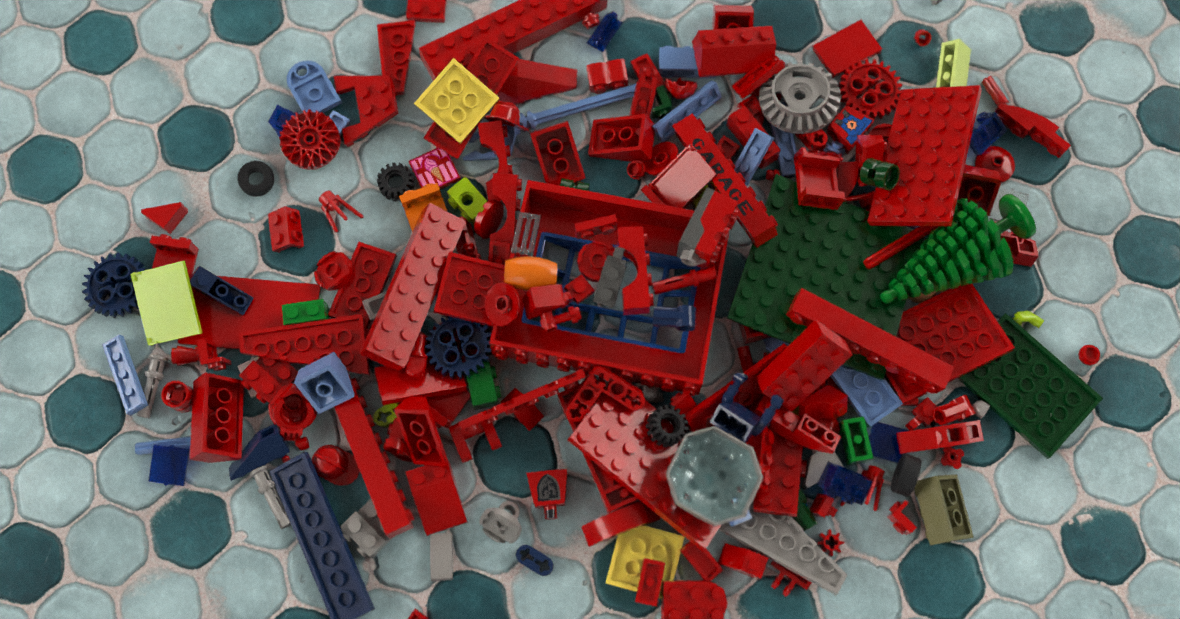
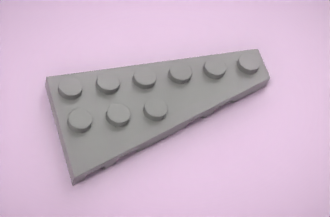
M754 499L749 507L751 519L732 527L729 522L723 523L719 528V531L836 596L847 577V574L829 555H826L817 546V543L803 531V528L791 516L753 512Z

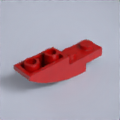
M1000 104L992 114L999 123L1008 127L1014 135L1022 139L1027 134L1030 135L1035 142L1040 143L1050 154L1058 158L1071 146L1055 133L1060 128L1059 126L1035 112L1017 106Z
M764 395L756 407L754 413L760 418L765 409L770 407L771 398ZM781 406L779 410L776 409V414L770 421L769 429L789 441L816 451L830 454L835 451L841 436L805 413L800 417L784 406Z
M980 420L896 433L900 454L984 441Z

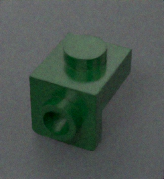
M663 85L656 88L655 97L659 106L652 109L653 120L657 118L662 119L672 109L671 94L665 90Z

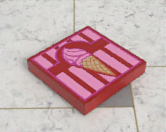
M435 148L408 161L421 188L429 183H438L441 190L461 180L449 154L439 148Z

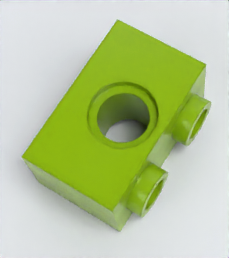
M464 177L447 191L448 202L454 209L458 208L462 212L460 215L468 219V222H471L474 226L479 211L482 212L484 210L483 205L488 201ZM467 200L473 201L471 205H464V202Z

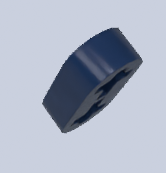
M522 545L517 549L516 558L522 565L540 576H548L553 572L554 564L552 560L529 545ZM529 549V554L534 557V560L531 561L527 558L524 561L521 560L522 555L520 552ZM539 560L544 563L546 560L550 569L540 572L541 567L535 562Z

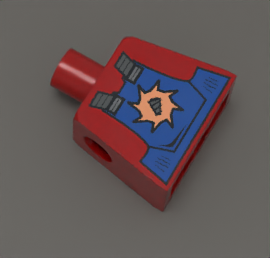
M845 106L840 113L837 112L826 132L834 141L843 144L845 153L849 154L856 146L857 135H865L875 120L849 106Z

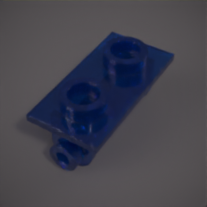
M616 12L606 13L587 41L588 45L604 52L623 24V22L617 19L618 14Z

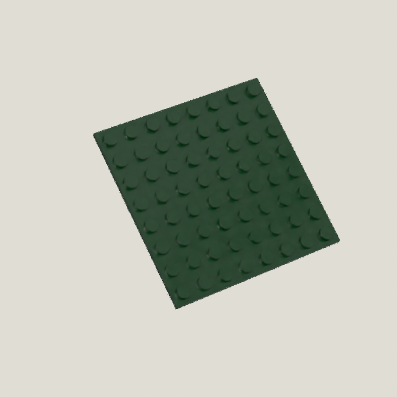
M776 174L765 207L768 216L772 215L777 221L778 226H776L778 235L757 248L752 242L726 319L791 344L807 328L803 324L794 323L790 317L786 316L796 293L803 288L896 336L906 300L899 301L896 297L889 304H885L882 302L880 294L890 289L889 283L894 278L897 279V273L901 269H905V264L911 258L913 259L915 251L917 249L920 250L924 237L872 269H867L863 264L867 257L914 229L906 226H870L868 223L870 212L847 202H843L838 210L799 205L797 182ZM852 353L853 355L843 364L846 367L881 381L884 380L886 367L869 362L866 359L867 357L861 354Z

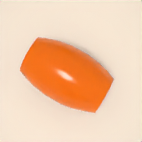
M525 256L512 258L505 262L504 283L512 285L515 289L528 291L531 287L556 285L557 263L553 261Z

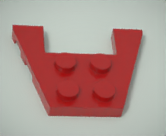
M333 76L335 89L339 95L353 90L356 92L360 123L342 129L344 144L347 147L354 145V141L360 137L364 138L367 136L368 132L376 126L379 128L399 114L393 79L390 76Z

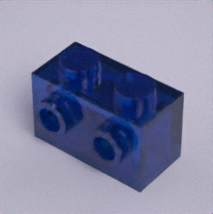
M830 461L827 462L818 481V485L824 489V494L835 498L837 495L841 497L842 501L851 505L854 502L862 505L873 483L863 474Z

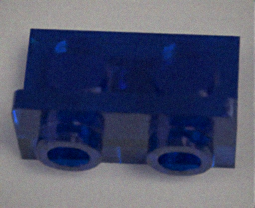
M982 112L975 118L969 145L975 155H981L1007 131L996 112Z

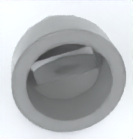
M976 401L972 405L976 413L975 416L982 419L990 405L984 401Z

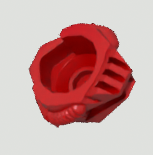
M294 383L281 387L268 405L270 418L273 424L279 427L285 441H296L303 434V429L310 427L317 416V411Z

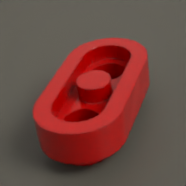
M391 436V438L385 440L383 448L403 461L413 462L408 447L402 438Z

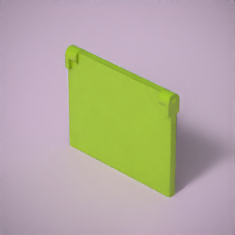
M185 261L130 274L148 346L202 334Z

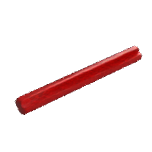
M919 226L867 257L863 264L867 269H872L927 236L934 229H937L938 226Z

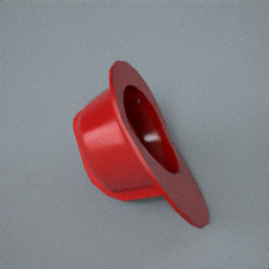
M497 101L490 115L484 116L490 122L502 120L503 125L529 131L527 128L519 125L520 111L511 102Z
M330 444L323 445L313 454L312 463L320 477L339 486L349 485L357 479L360 472L355 457L347 451Z

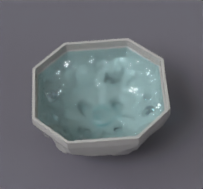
M716 426L685 434L666 471L670 492L675 504L696 518L713 526L745 517L763 480L753 447Z

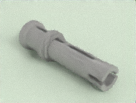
M154 354L149 355L151 359L148 371H145L144 374L147 379L143 392L148 406L138 411L136 415L149 419L159 380L162 381L164 378L162 373L165 362H168L167 357Z
M268 466L259 467L252 471L250 476L251 478L254 477L259 487L258 492L266 498L280 529H284L291 525L290 520L277 493L275 483L267 471L269 469Z

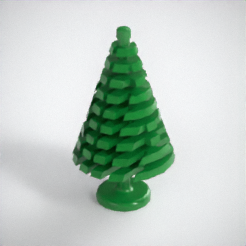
M1006 194L999 200L998 206L1002 219L995 223L993 219L988 221V214L981 207L978 209V204L973 201L968 203V200L965 198L957 200L952 225L938 226L937 229L930 233L920 246V250L917 249L913 254V259L911 258L905 264V269H901L897 273V279L894 278L889 283L890 289L880 294L882 302L889 304L896 297L899 301L908 299V295L915 298L920 297L921 293L928 295L933 291L941 292L949 288H958L960 285L966 286L972 283L984 282V280L990 281L995 278L1010 276L1013 273L1014 262L1005 237L1001 240L1000 234L1010 229L1022 239H1029L1036 234V225L1030 211L1019 198L1012 194Z

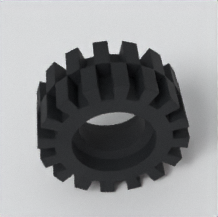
M394 162L392 166L387 164L386 169L382 167L380 169L382 173L377 175L379 178L377 179L378 187L382 195L386 196L388 200L392 198L393 201H397V198L403 195L404 192L415 188V181L411 171L406 165L403 167L402 163L396 165V162ZM394 176L403 178V184L398 188L389 186V180Z
M668 405L659 407L646 421L648 422L646 429H650L647 434L648 436L653 435L651 440L653 442L657 440L656 445L658 446L663 444V447H671L681 441L686 434L685 432L688 431V427L685 426L688 424V420H683L686 417L685 414L680 415L679 412L681 410L679 408L674 410L675 406L671 405L668 408ZM662 419H667L671 422L674 429L673 433H667L663 430L660 423Z

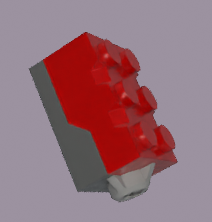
M706 188L679 241L676 257L680 258L684 264L692 267L698 266L706 269L709 268L710 264L714 266L718 259L719 251L725 245L728 238L727 235L737 220L736 217L739 210L736 207L738 201L710 188Z

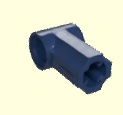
M680 305L677 308L654 307L653 326L673 327L679 331L695 330L696 307L691 305Z

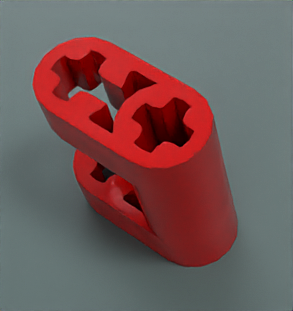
M485 420L477 423L478 428L466 432L465 429L460 430L458 423L448 427L463 463L473 460L466 439L485 432L492 451L502 447L492 422L486 424Z

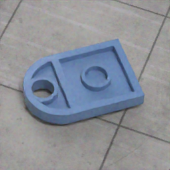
M301 61L291 67L287 74V85L302 112L303 110L307 112L310 109L312 112L317 110L319 113H325L342 104L325 71L318 63ZM301 69H307V73L305 75H298V72Z

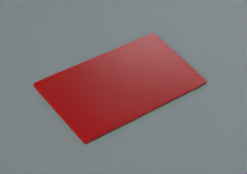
M218 276L254 298L245 314L241 315L192 288L202 334L180 338L178 343L197 346V340L207 339L216 343L218 348L240 349L239 332L284 326L282 305L319 300L321 287L318 284Z

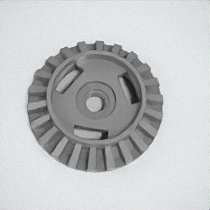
M800 61L797 64L790 62L786 63L785 68L778 74H774L766 83L762 84L759 92V105L765 118L776 128L794 134H807L824 128L834 119L840 106L841 92L838 89L837 81L832 79V74L830 72L826 73L821 66L817 68L814 67L813 63L806 65ZM798 93H801L805 96V98L803 100H797L794 96ZM776 94H781L787 107L777 99ZM819 98L824 99L819 106L810 109Z

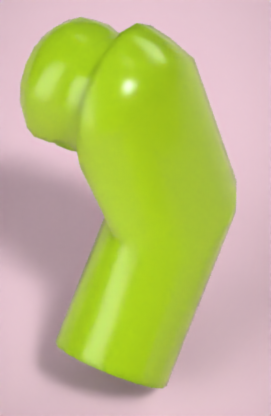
M1031 311L1016 312L1012 318L1020 326L1023 322H1029L1039 328L1044 322L1042 318Z

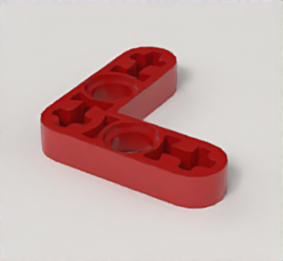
M596 366L589 372L568 402L566 416L572 422L581 421L601 392H604L632 410H639L644 406L645 395L640 389L605 367ZM603 373V378L609 382L607 387H605L606 382L599 379L596 381L595 374ZM619 383L623 385V391L620 393L613 392L611 390L613 384ZM583 390H591L593 396L590 399L583 398L581 396ZM638 395L640 402L635 401L632 403L630 396L635 398ZM580 401L582 404L579 407V413L573 415L571 408L576 409Z

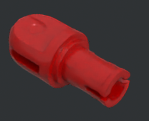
M421 334L418 335L405 366L407 376L414 380L423 377L428 356L424 353L427 341L426 336Z

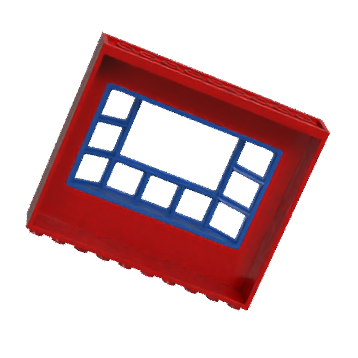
M532 180L527 181L509 259L525 256L542 258L546 241L568 249L569 253L565 270L557 268V276L563 278V293L566 292L564 289L565 285L569 283L575 252H580L584 245H588L596 240L606 241L613 245L614 248L618 246L617 230H614L611 234L603 235L601 233L594 235L590 239L583 240L582 238L576 239L574 224L616 214L617 228L643 226V232L648 234V246H645V253L650 255L651 266L664 269L662 280L668 279L671 269L702 270L698 266H688L680 258L676 257L679 241L695 212L694 210ZM728 238L723 248L721 247L718 259L714 265L717 279L700 283L696 287L691 286L690 290H673L658 296L657 307H663L665 297H689L688 305L696 307L695 330L683 331L679 348L657 345L656 340L659 327L656 326L652 328L650 343L623 338L627 320L653 325V317L639 314L624 315L623 311L581 303L577 305L575 302H570L564 308L573 306L574 308L578 307L580 311L589 313L585 331L556 324L557 330L545 333L540 322L527 319L523 297L528 291L516 289L520 299L519 313L516 319L509 325H493L489 342L492 355H495V358L500 360L516 359V362L521 364H528V362L536 363L541 368L557 367V370L562 372L583 369L585 376L594 367L602 366L630 384L632 382L641 383V385H646L649 388L655 386L660 387L665 392H674L676 390L681 391L682 394L687 390L691 396L699 395L703 385ZM622 257V260L630 261L629 259ZM557 308L555 316L562 314L563 308ZM595 314L621 319L617 337L591 332ZM600 373L598 375L599 378L605 380L603 378V373Z

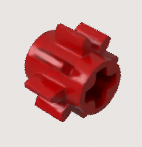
M831 529L827 530V536L820 533L819 537L821 540L816 542L817 545H820L823 552H828L830 557L833 556V551L838 554L841 553L839 546L844 544L838 538L840 533L834 535ZM829 538L831 542H834V546H831V548L825 543Z

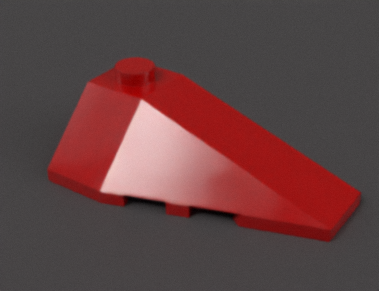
M519 59L500 90L498 101L511 102L518 105L526 100L534 98L537 100L545 95H555L577 89V69Z

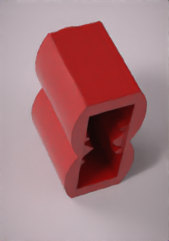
M624 59L586 65L590 93L602 94L609 89L616 90L628 86Z

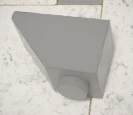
M812 450L813 455L808 458L805 478L802 484L803 490L808 489L844 467L835 452L830 454Z

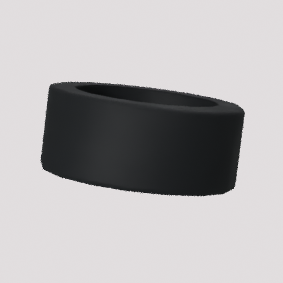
M906 453L901 456L892 477V492L906 497L911 495L921 470L922 461L920 458Z

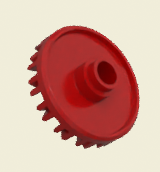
M310 109L307 112L303 110L301 114L296 112V116L291 115L292 119L286 120V125H282L283 131H280L281 136L279 137L281 141L280 147L285 157L293 165L308 170L318 169L329 164L335 158L340 148V133L333 120L329 116H325L323 112L319 113L317 110L312 112Z

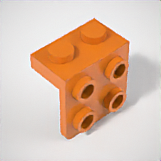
M429 183L418 190H408L399 196L412 232L422 210L429 203L447 211L438 183Z

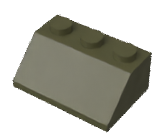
M957 474L933 476L917 480L914 491L919 501L920 515L924 521L925 535L929 544L937 545L974 538Z

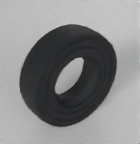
M250 161L244 164L237 176L240 188L250 196H262L268 193L273 187L275 180L272 169L262 161ZM254 172L263 174V181L258 185L249 183V176Z

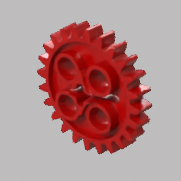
M866 59L864 64L858 60L856 66L852 63L849 69H845L844 75L842 74L838 87L841 88L840 95H843L840 102H846L845 106H849L866 116H871L874 120L877 115L882 119L885 114L890 115L891 111L896 109L898 100L901 99L899 96L903 93L901 91L903 84L898 83L900 77H894L897 71L890 72L891 66L883 67V61L878 65L876 64V59L872 63H869V60ZM868 75L874 76L875 79L870 78ZM853 85L860 87V89L854 88ZM865 100H870L872 104L867 103Z

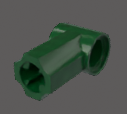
M799 488L797 517L792 516V518L803 528V531H806L818 523L806 504L807 499L803 491Z

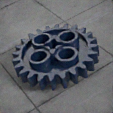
M117 252L116 257L110 253L107 260L101 257L100 264L94 261V269L88 267L91 274L84 275L88 282L82 283L87 288L82 293L87 295L84 300L89 303L88 306L95 309L94 311L98 314L102 313L105 317H108L110 314L113 318H116L117 313L124 317L125 311L132 314L133 307L139 309L130 274L147 270L143 268V263L138 262V259L134 256L131 258L128 254L123 256ZM128 270V273L122 277L123 272ZM108 275L107 279L102 282L103 277ZM131 289V292L125 296L126 291ZM111 294L110 298L105 301L106 296Z
M448 316L449 320L446 321L441 317L442 324L434 323L436 330H429L432 337H426L427 342L430 344L425 345L426 350L430 351L426 355L428 359H431L429 361L431 366L436 365V372L442 370L444 377L449 373L451 379L457 374L459 379L462 380L463 374L470 378V372L473 371L475 374H478V367L485 369L483 361L490 362L489 357L486 355H492V351L489 348L491 333H487L489 331L488 326L483 327V324ZM454 329L457 330L466 362H462L453 333ZM471 330L469 336H462L463 331ZM444 337H452L448 343H442ZM470 349H477L475 355L470 356L467 354ZM456 355L457 359L454 362H448L449 356Z

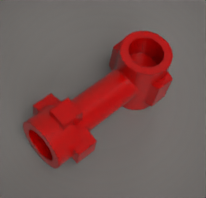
M568 307L569 312L553 316L552 312L541 314L540 324L542 329L545 330V333L557 330L556 324L569 320L573 324L577 323L578 320L582 319L579 308Z

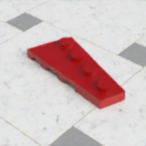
M415 20L377 24L382 76H390L393 79L395 96L405 95L416 26Z

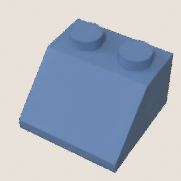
M335 352L299 369L294 382L318 414L353 398L355 395L347 369Z

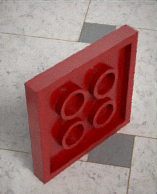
M449 252L434 313L493 327L494 323L490 321L485 311V298L493 285L501 282L504 283L505 265Z

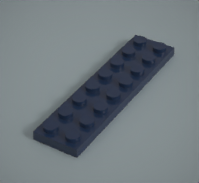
M303 452L269 471L330 619H357L375 609L309 453Z

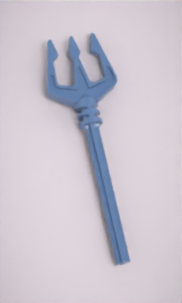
M636 84L538 113L527 111V116L520 113L519 125L535 130L538 124L631 98L634 95ZM507 125L508 137L505 138V145H509L512 156L520 129ZM479 132L473 134L469 143H474L480 139ZM476 150L462 158L463 161L499 160L493 151L481 154Z

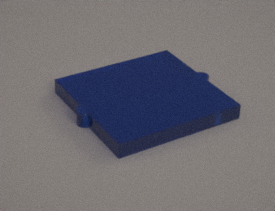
M876 422L872 425L869 435L873 457L898 463L903 454H900L896 433L909 430Z
M154 444L148 481L163 483L164 486L169 484L184 486L190 449L174 447V445Z

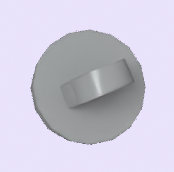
M505 501L499 508H488L480 517L479 523L484 527L482 529L484 533L499 543H504L505 541H510L509 544L514 543L518 540L522 531L521 524L517 520L520 511L514 502ZM504 509L510 510V511L512 512V514L509 513V512H507V511H505Z

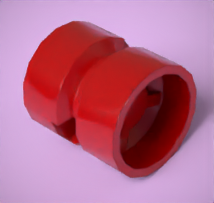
M171 381L164 386L161 392L162 401L168 407L178 412L187 413L192 410L193 388L181 381Z

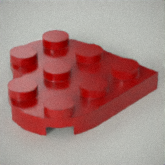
M662 580L661 619H724L727 598L722 587L707 580Z

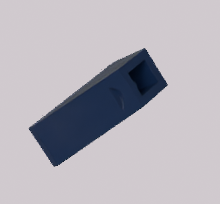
M201 266L196 268L189 279L191 288L241 315L245 314L254 299Z
M273 424L254 435L242 450V459L234 460L230 465L229 476L231 481L236 478H242L248 472L265 466L275 459H280L290 452L288 441L283 439L277 425Z

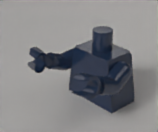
M735 373L733 376L734 383L730 384L722 396V403L718 405L710 423L746 443L752 436L760 435L776 414V409L779 410L782 406L783 398L777 394L773 395L770 407L765 409L760 418L741 404L733 402L740 385L749 378L744 373Z

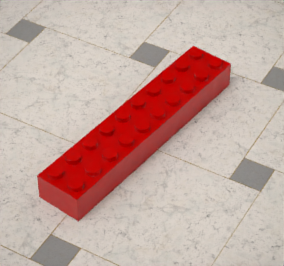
M518 0L419 47L420 58L434 81L453 58L463 67L467 68L485 37L514 54L584 20V16L589 13H594L595 15L607 9L608 0Z

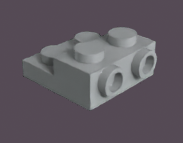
M371 499L340 526L344 530L342 532L344 538L349 542L354 540L358 544L356 550L363 557L368 555L374 558L391 540L384 532Z

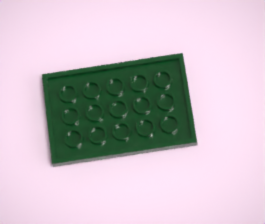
M1005 313L997 322L1015 349L957 379L978 398L989 404L990 408L1044 457L1049 459L1102 401L1103 397Z

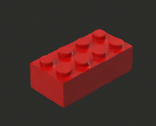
M815 320L756 379L763 394L771 399L776 394L782 397V406L792 412L853 354L845 339Z

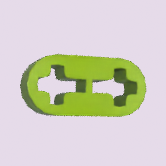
M402 402L384 405L376 410L373 417L374 422L381 428L389 427V424L393 423L394 418H397L394 409ZM381 413H384L385 415L392 413L391 415L387 416V421L385 423L382 420L379 421V419L381 418Z

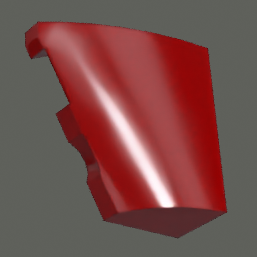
M1005 231L1000 234L1001 240L1005 237L1014 264L1032 267L1038 258L1036 241L1030 238L1022 239L1012 231L1011 233Z

